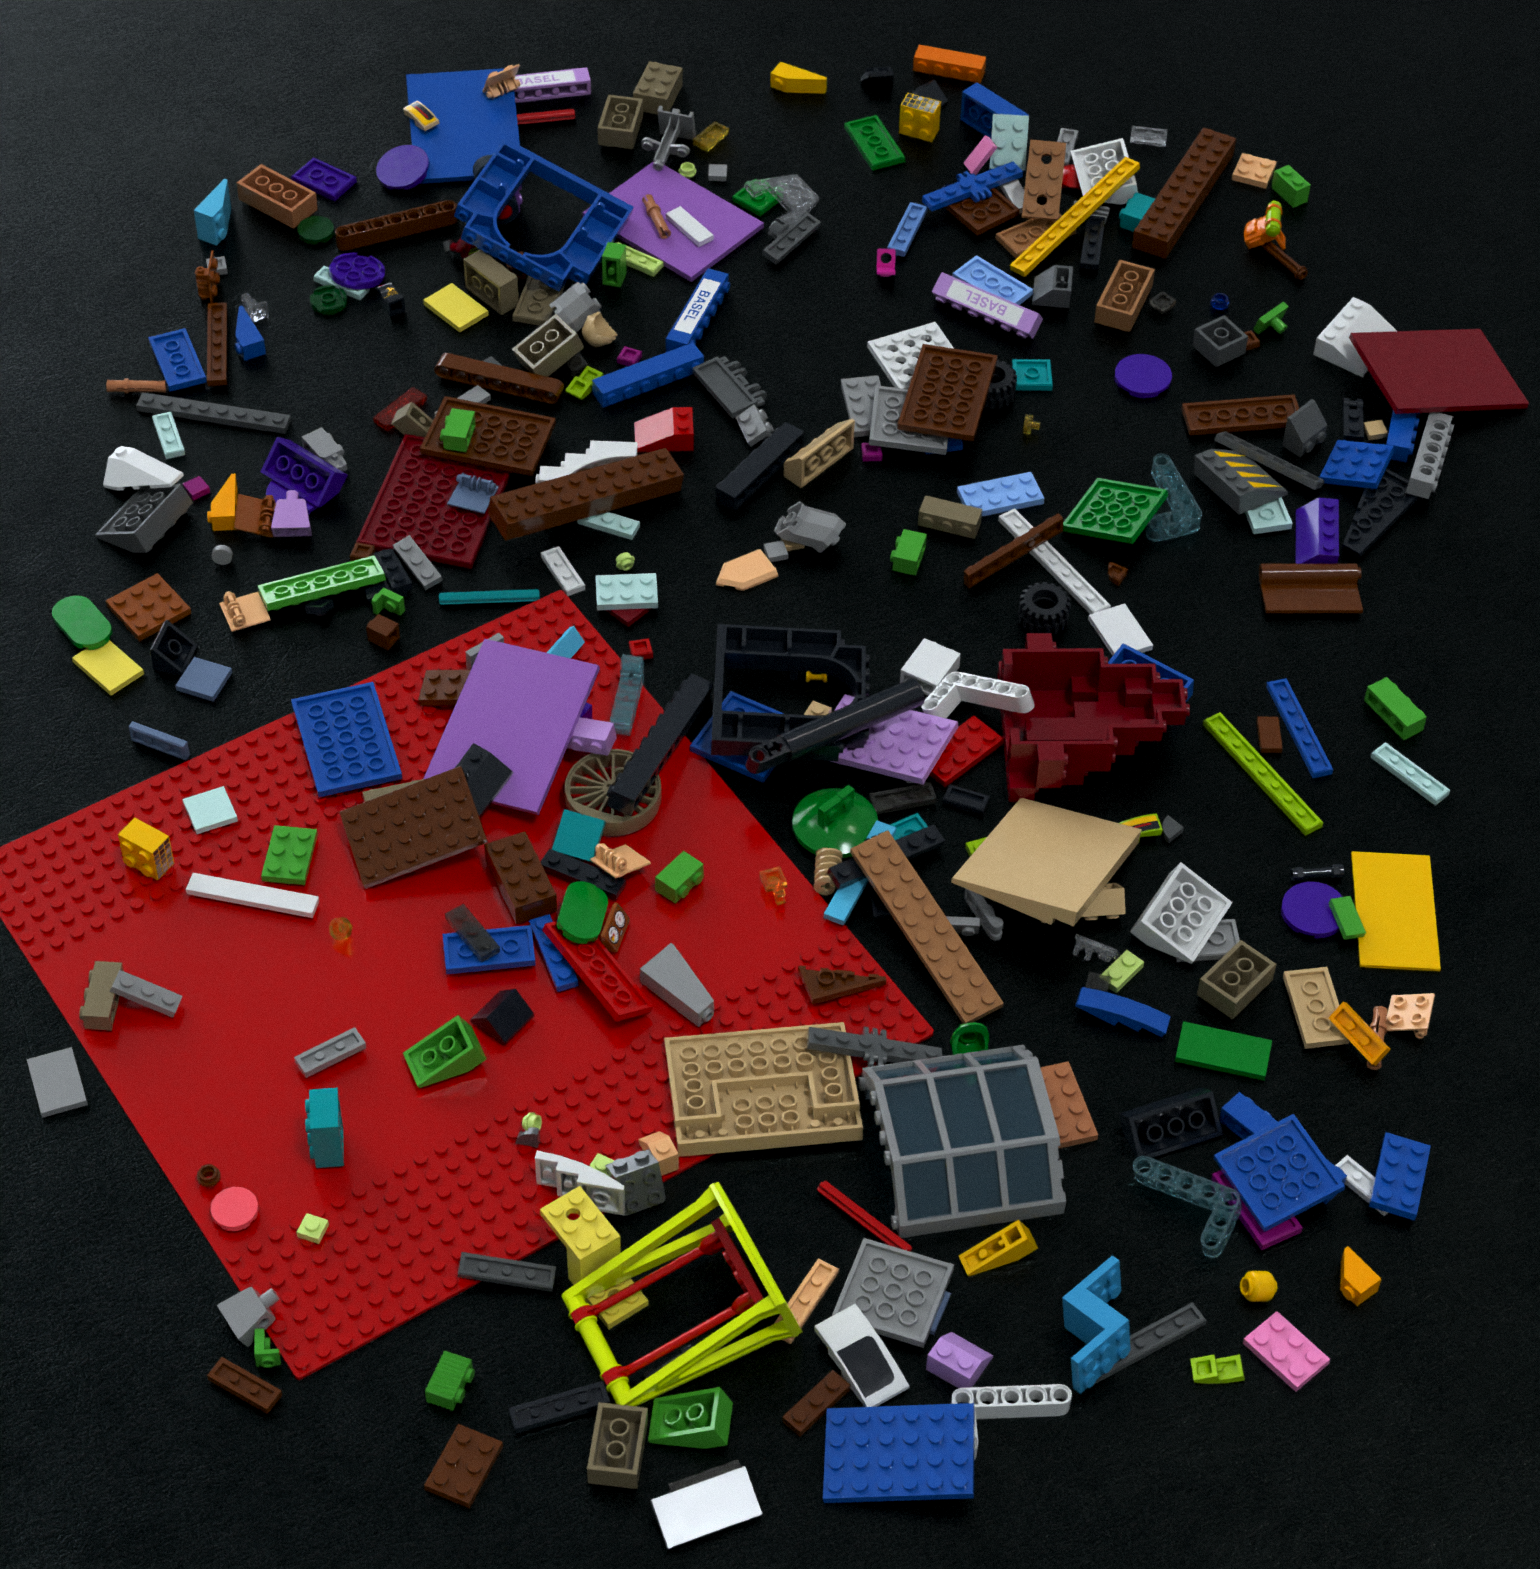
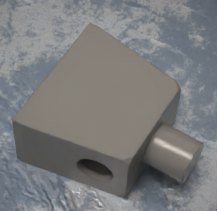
M248 1287L219 1303L217 1306L238 1340L249 1347L254 1342V1329L264 1328L266 1330L275 1321V1316L269 1307L280 1300V1298L272 1288L261 1295L253 1287Z

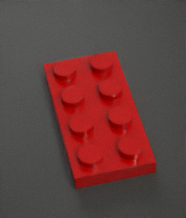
M972 716L958 727L929 776L943 787L948 786L1003 745L1004 738L976 716Z

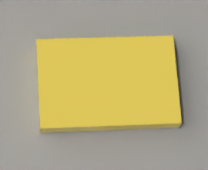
M453 283L423 300V304L458 332H462L488 316L487 309Z
M110 640L100 648L93 650L86 648L72 657L73 663L109 695L115 694L144 675L143 669Z

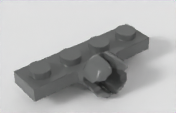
M808 212L793 224H789L783 218H776V221L774 220L769 227L770 231H768V235L774 241L763 250L762 255L777 265L820 227L821 221Z

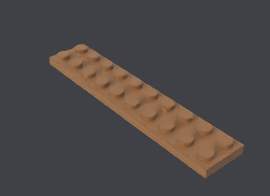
M887 830L851 848V855L963 1024L973 1023L1002 1008L1003 1001L890 832Z

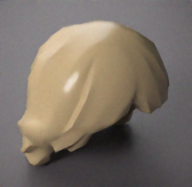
M598 311L588 315L582 327L583 338L590 346L595 348L612 343L617 336V333Z

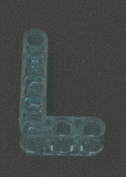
M1162 453L1155 455L1151 474L1159 488L1167 489L1168 497L1166 501L1172 511L1154 515L1147 524L1146 537L1150 541L1158 542L1197 532L1200 529L1202 518L1200 507L1171 458Z
M1147 1156L1136 1158L1133 1162L1135 1178L1140 1184L1212 1211L1201 1234L1200 1241L1203 1253L1207 1257L1216 1258L1220 1256L1242 1211L1240 1194L1232 1188ZM1142 1168H1149L1145 1173L1139 1172ZM1163 1176L1171 1177L1167 1181L1160 1180ZM1185 1184L1193 1185L1189 1189L1182 1188ZM1207 1192L1214 1193L1212 1197L1203 1196ZM1230 1200L1236 1202L1232 1206H1228L1225 1204L1227 1201ZM1223 1220L1227 1222L1223 1226L1216 1225L1218 1221ZM1210 1241L1218 1242L1215 1246L1206 1245Z

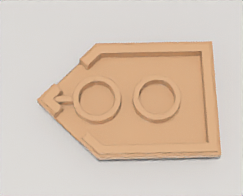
M758 549L723 563L716 585L722 587L725 585L732 586L737 590L744 591L778 577V573L762 550Z

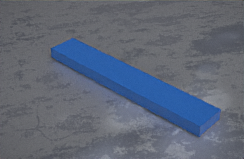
M1287 678L1267 682L1266 688L1312 778L1331 775L1333 768Z

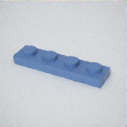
M909 203L887 249H895L896 255L905 257L927 213V206Z

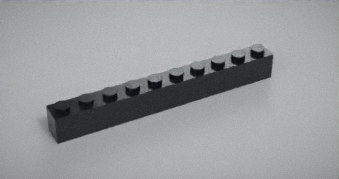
M692 673L687 680L684 679L682 681L679 691H675L671 703L668 702L666 704L664 714H659L656 725H652L648 732V737L642 739L640 749H635L631 761L628 760L626 762L623 773L620 772L618 774L615 785H610L606 795L609 797L608 807L626 815H632L710 699L714 685L713 682Z

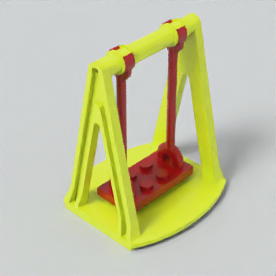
M719 1182L709 1185V1188L696 1202L562 1294V1299L570 1312L568 1314L569 1318L574 1320L576 1331L580 1332L601 1373V1380H604L607 1385V1392L611 1393L618 1405L636 1407L773 1341L797 1337L802 1333L793 1313ZM721 1206L724 1214L712 1221L710 1225L656 1249L715 1207ZM730 1232H735L769 1294L766 1298L763 1297L729 1235ZM725 1248L722 1254L732 1269L744 1294L734 1300L731 1307L629 1365L622 1366L618 1364L597 1324V1316L704 1254L711 1255ZM680 1256L596 1305L591 1306L585 1301V1299ZM736 1314L739 1315L632 1389L630 1388L628 1377L631 1374ZM781 1314L783 1320L718 1350L760 1320Z

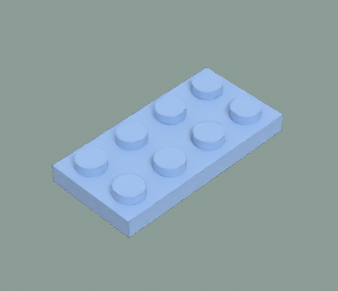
M977 255L952 274V277L1018 305L1033 295L1032 288Z
M1032 472L957 487V494L962 504L981 508L982 517L1007 512L1014 508L1017 510L1044 504V496Z

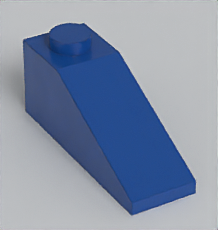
M239 306L236 327L237 343L234 346L237 354H241L244 361L264 355L266 351L263 337L244 307Z

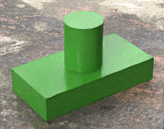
M1282 302L1259 318L1253 330L1259 335L1271 326L1278 334L1283 333L1287 325L1280 319L1283 318L1289 306Z

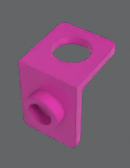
M877 249L876 270L878 275L882 277L895 275V249ZM889 253L892 257L891 261L883 263L881 261L882 254Z

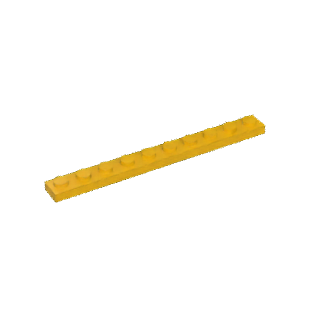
M1124 157L1010 264L1011 271L1024 277L1030 273L1140 169V163Z

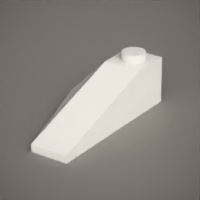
M121 446L108 457L103 486L104 488L117 491L124 490L125 487L130 486L134 490L140 489L141 486L149 485L150 488L172 487L184 475L181 471L137 449Z

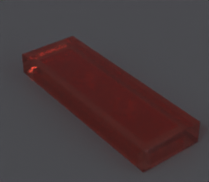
M412 387L375 415L373 422L388 431L393 427L391 423L397 410L411 401L419 407L427 401V395Z

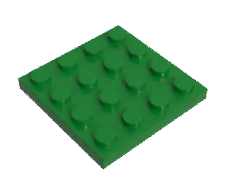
M1097 478L1063 522V532L1133 544L1168 497L1167 489Z

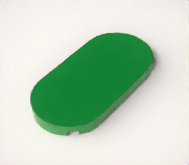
M84 596L66 597L57 602L52 609L54 622L77 648L83 649V647H88V650H93L109 642L110 636L113 633L111 624L88 598Z
M577 881L571 883L564 894L556 922L558 930L561 929L563 931L562 935L578 944L596 941L601 932L608 906L606 894L596 885L588 882Z

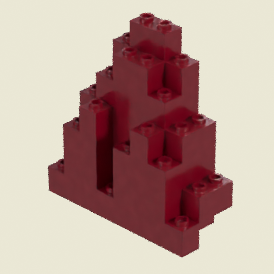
M1027 633L1025 649H1003L1002 661L998 663V680L1028 686L1035 707L1028 713H1017L1000 709L1009 802H1018L1020 798L1034 801L1035 793H1039V788L1083 785L1084 777L1088 776V771H1111V764L1115 763L1116 755H1134L1135 746H1139V741H1161L1162 734L1166 732L1167 725H1185L1186 716L1190 715V705L1186 704L1188 691L1183 686V679H1160V672H1156L1155 664H1108V657H1104L1103 648L1056 649V642H1052V633Z

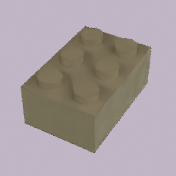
M648 62L633 92V98L643 99V112L658 115L659 106H663V111H670L683 85L682 68L658 62Z
M608 95L598 125V145L624 149L634 148L643 118V99Z
M478 250L464 259L465 287L501 315L517 306L519 296L518 278L514 273H511L501 263H498L482 250Z
M555 314L512 348L519 363L530 373L548 377L582 350L584 346L578 334Z
M1240 940L1200 979L1197 995L1233 1020L1273 980L1276 963Z
M598 1403L587 1467L588 1483L638 1488L648 1426V1408Z

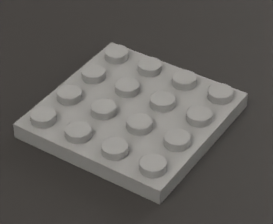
M876 385L869 445L946 455L948 437L897 429V423L908 389Z
M863 1238L832 1316L856 1304L877 1334L924 1348L954 1271V1264Z

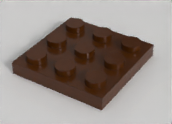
M995 188L990 189L992 197H986L985 200H980V202L975 203L969 197L944 207L977 236L1018 216L1020 212L1018 207Z

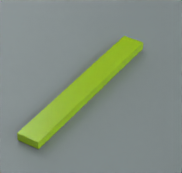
M1221 712L1203 721V726L1305 836L1323 826L1322 820Z

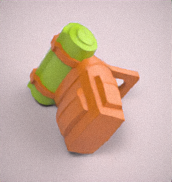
M1272 201L1268 204L1265 216L1258 219L1255 218L1245 225L1244 240L1249 249L1261 246L1273 239L1278 242L1282 250L1285 249L1286 238L1281 231L1282 206L1278 201Z

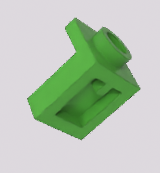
M383 588L372 598L373 613L378 615L385 608L389 612H394L401 616L405 611L404 597Z
M264 1328L254 1329L256 1367L271 1368L281 1365L280 1350L271 1349L270 1337L266 1338Z

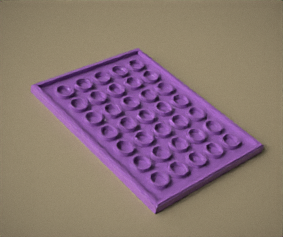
M654 162L609 193L634 207L629 221L617 238L638 251L663 261V266L690 282L764 228L762 221L664 165L663 170H655L653 168ZM647 194L653 196L671 231L670 237L665 232L668 237L667 239L660 237L651 217L646 213V207L642 202V198L645 197L646 201H648L645 196ZM681 206L714 235V240L698 247L666 219V213ZM589 208L586 209L584 212H582V213H583V217H584V215L586 214V212L589 210Z
M484 639L423 779L455 768L471 745L475 743L492 753L513 771L512 776L491 804L539 815L599 673V665Z

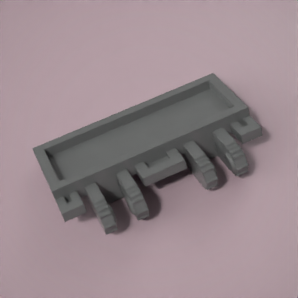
M717 356L693 367V374L732 419L752 405L759 407L765 404L766 392L764 390L760 391L761 387L758 383L749 385V382L744 378L747 371L744 368H740L741 365L738 361L729 363L725 356L721 358Z

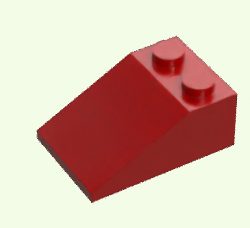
M673 407L634 422L637 452H652L666 448L668 451H694L692 407Z

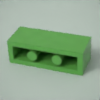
M1386 677L1367 687L1364 701L1403 740L1423 731L1426 721L1424 712L1419 710L1410 698L1398 689L1395 683H1392Z

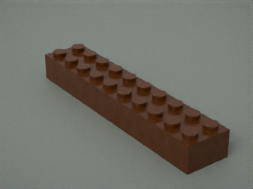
M1203 128L1135 228L1132 248L1166 259L1233 157L1236 138L1211 129Z
M663 448L490 496L488 514L506 541L681 491L684 474L668 450Z

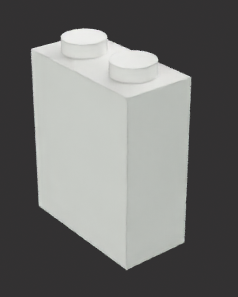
M924 638L902 667L900 683L913 678L920 684L924 694L929 696L948 674L959 669L961 654Z

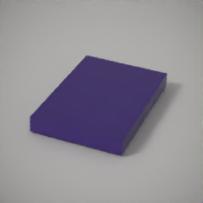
M312 158L291 176V179L296 183L333 201H336L357 182L355 176L316 158Z

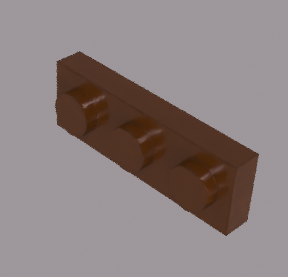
M223 1357L220 1358L207 1375L210 1382L267 1414L282 1397L280 1389Z
M832 1370L782 1417V1422L801 1437L827 1412V1408L835 1405L850 1390L851 1385Z

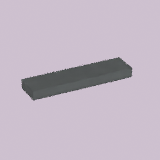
M462 1252L457 1277L552 1292L556 1267Z

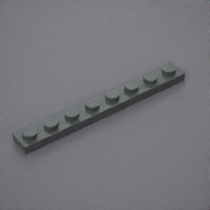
M142 392L136 404L137 411L154 414L171 412L173 417L286 434L291 422V417L287 414Z

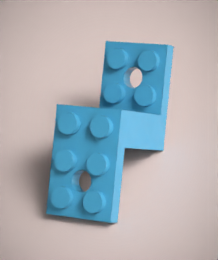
M1113 1255L1062 1297L1065 1328L1087 1344L1071 1357L1073 1389L1080 1394L1086 1388L1092 1387L1101 1375L1108 1373L1115 1363L1120 1359H1124L1131 1351L1129 1320L1107 1304L1121 1292L1120 1262Z

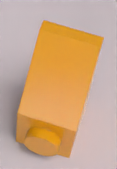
M1347 1246L1341 1259L1340 1290L1346 1299L1358 1306L1378 1291L1381 1278Z

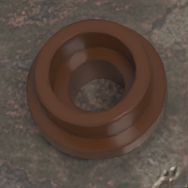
M212 1164L203 1165L197 1173V1181L204 1187L216 1185L221 1178L219 1169Z

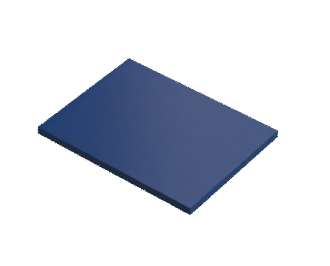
M503 69L406 75L408 104L410 105L416 101L421 102L439 120L438 125L424 131L418 128L414 120L410 118L412 145L423 149L430 161L427 176L419 184L475 180L473 174L474 163L482 156L493 155L504 138L520 146L514 90L509 91V93L504 91V95L494 99H488L486 92H482L488 75L494 71H503Z

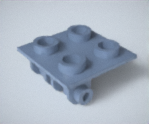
M465 473L458 474L456 481L459 483L447 505L485 514L489 506L490 496L495 495L499 486L493 483V480H486L481 477L477 479L476 476H473L471 479V476Z

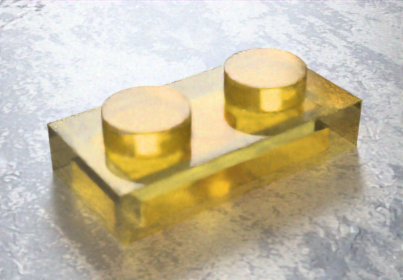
M715 121L693 139V145L709 151L729 134V128Z

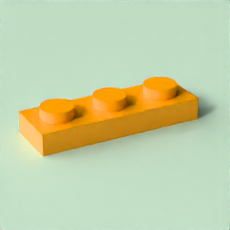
M1342 1002L1328 1018L1372 1065L1376 1066L1391 1050L1346 1002Z

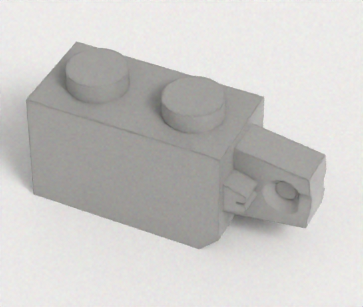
M321 427L302 436L304 449L341 471L347 470V463L343 458L344 450L340 444L334 441L330 433H327Z

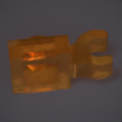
M781 867L759 871V878L766 893L773 891L777 905L786 903L784 888H787V880Z

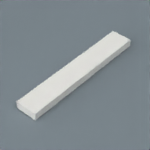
M198 873L192 874L186 888V893L189 895L313 918L319 904L318 896Z

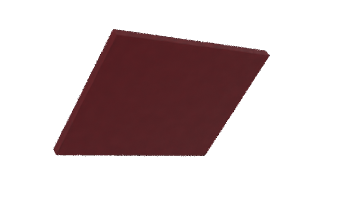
M1481 329L1351 333L1349 336L1350 341L1395 414L1525 409L1529 405V402Z
M405 434L356 542L374 545L376 551L393 549V544L410 535L429 561L472 569L492 519L488 514V508L485 514L447 505L459 483L456 481L457 475L465 473L470 475L471 479L473 476H476L477 479L481 477L482 479L493 480V483L499 486L495 493L497 495L504 492L512 472L420 454V447L425 437Z

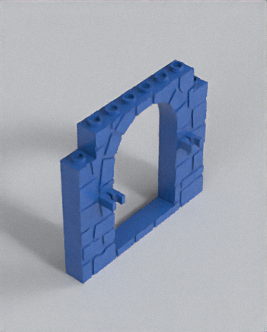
M504 138L458 203L454 217L467 223L461 240L476 246L480 250L482 249L483 252L498 258L500 261L534 279L542 281L545 285L560 292L568 278L580 284L582 282L585 285L588 283L602 262V255L607 243L615 242L629 221L634 207ZM530 172L591 204V207L566 244L554 253L536 255L525 252L522 255L509 248L510 244L503 238L497 226V219Z

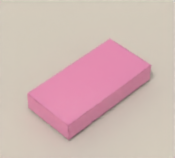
M985 135L965 160L964 164L971 174L976 175L997 149L990 137Z

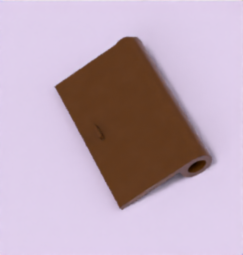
M1356 563L1260 564L1259 582L1266 613H1363L1357 587V581L1361 579V567H1358Z

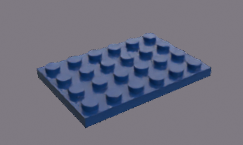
M373 682L291 699L318 797L402 779V772Z
M974 1403L827 1408L823 1485L824 1503L974 1498Z

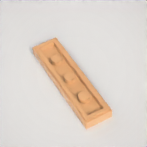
M819 1258L788 1302V1306L800 1328L803 1327L839 1273L838 1268ZM781 1314L779 1315L775 1323L783 1320ZM795 1337L786 1338L782 1340L791 1344Z

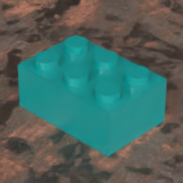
M338 1088L309 1090V1099H305V1111L307 1113L305 1128L308 1146H310V1159H315L316 1168L344 1166V1129Z

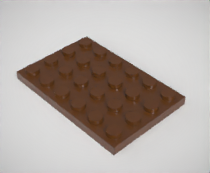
M923 344L897 423V429L974 442L996 368L998 355Z
M445 396L420 447V454L533 476L556 424V418ZM452 408L475 411L476 426L467 452L444 449L443 441L440 440L441 430L445 429L446 416L450 415Z
M462 766L340 811L365 889L488 843Z

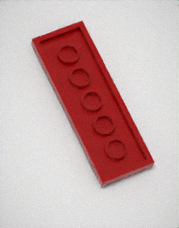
M557 921L545 923L542 929L543 932L616 1022L651 1013L653 1009L651 1002L598 938L594 942L588 941L587 944H578L562 935L563 931L557 928Z

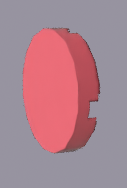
M231 1187L222 1190L215 1196L210 1210L216 1225L218 1224L226 1231H239L250 1226L253 1220L255 1221L258 1216L259 1206L256 1196L250 1190L243 1187Z

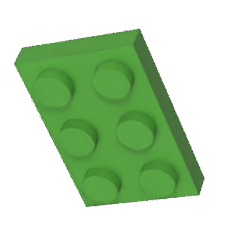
M274 825L261 875L262 881L305 885L318 836L317 829Z

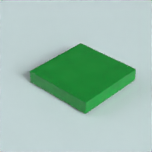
M754 179L732 196L733 202L758 216L763 215L783 199L781 192L757 179Z

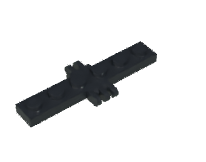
M934 824L895 840L908 860L941 847L945 843V839ZM854 858L828 868L827 874L838 889L867 878Z

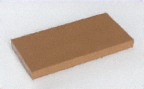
M1029 219L997 233L995 239L1017 259L1056 221ZM1076 229L1068 237L1076 234Z

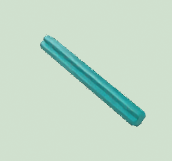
M538 589L439 593V603L441 605L533 602L540 599Z

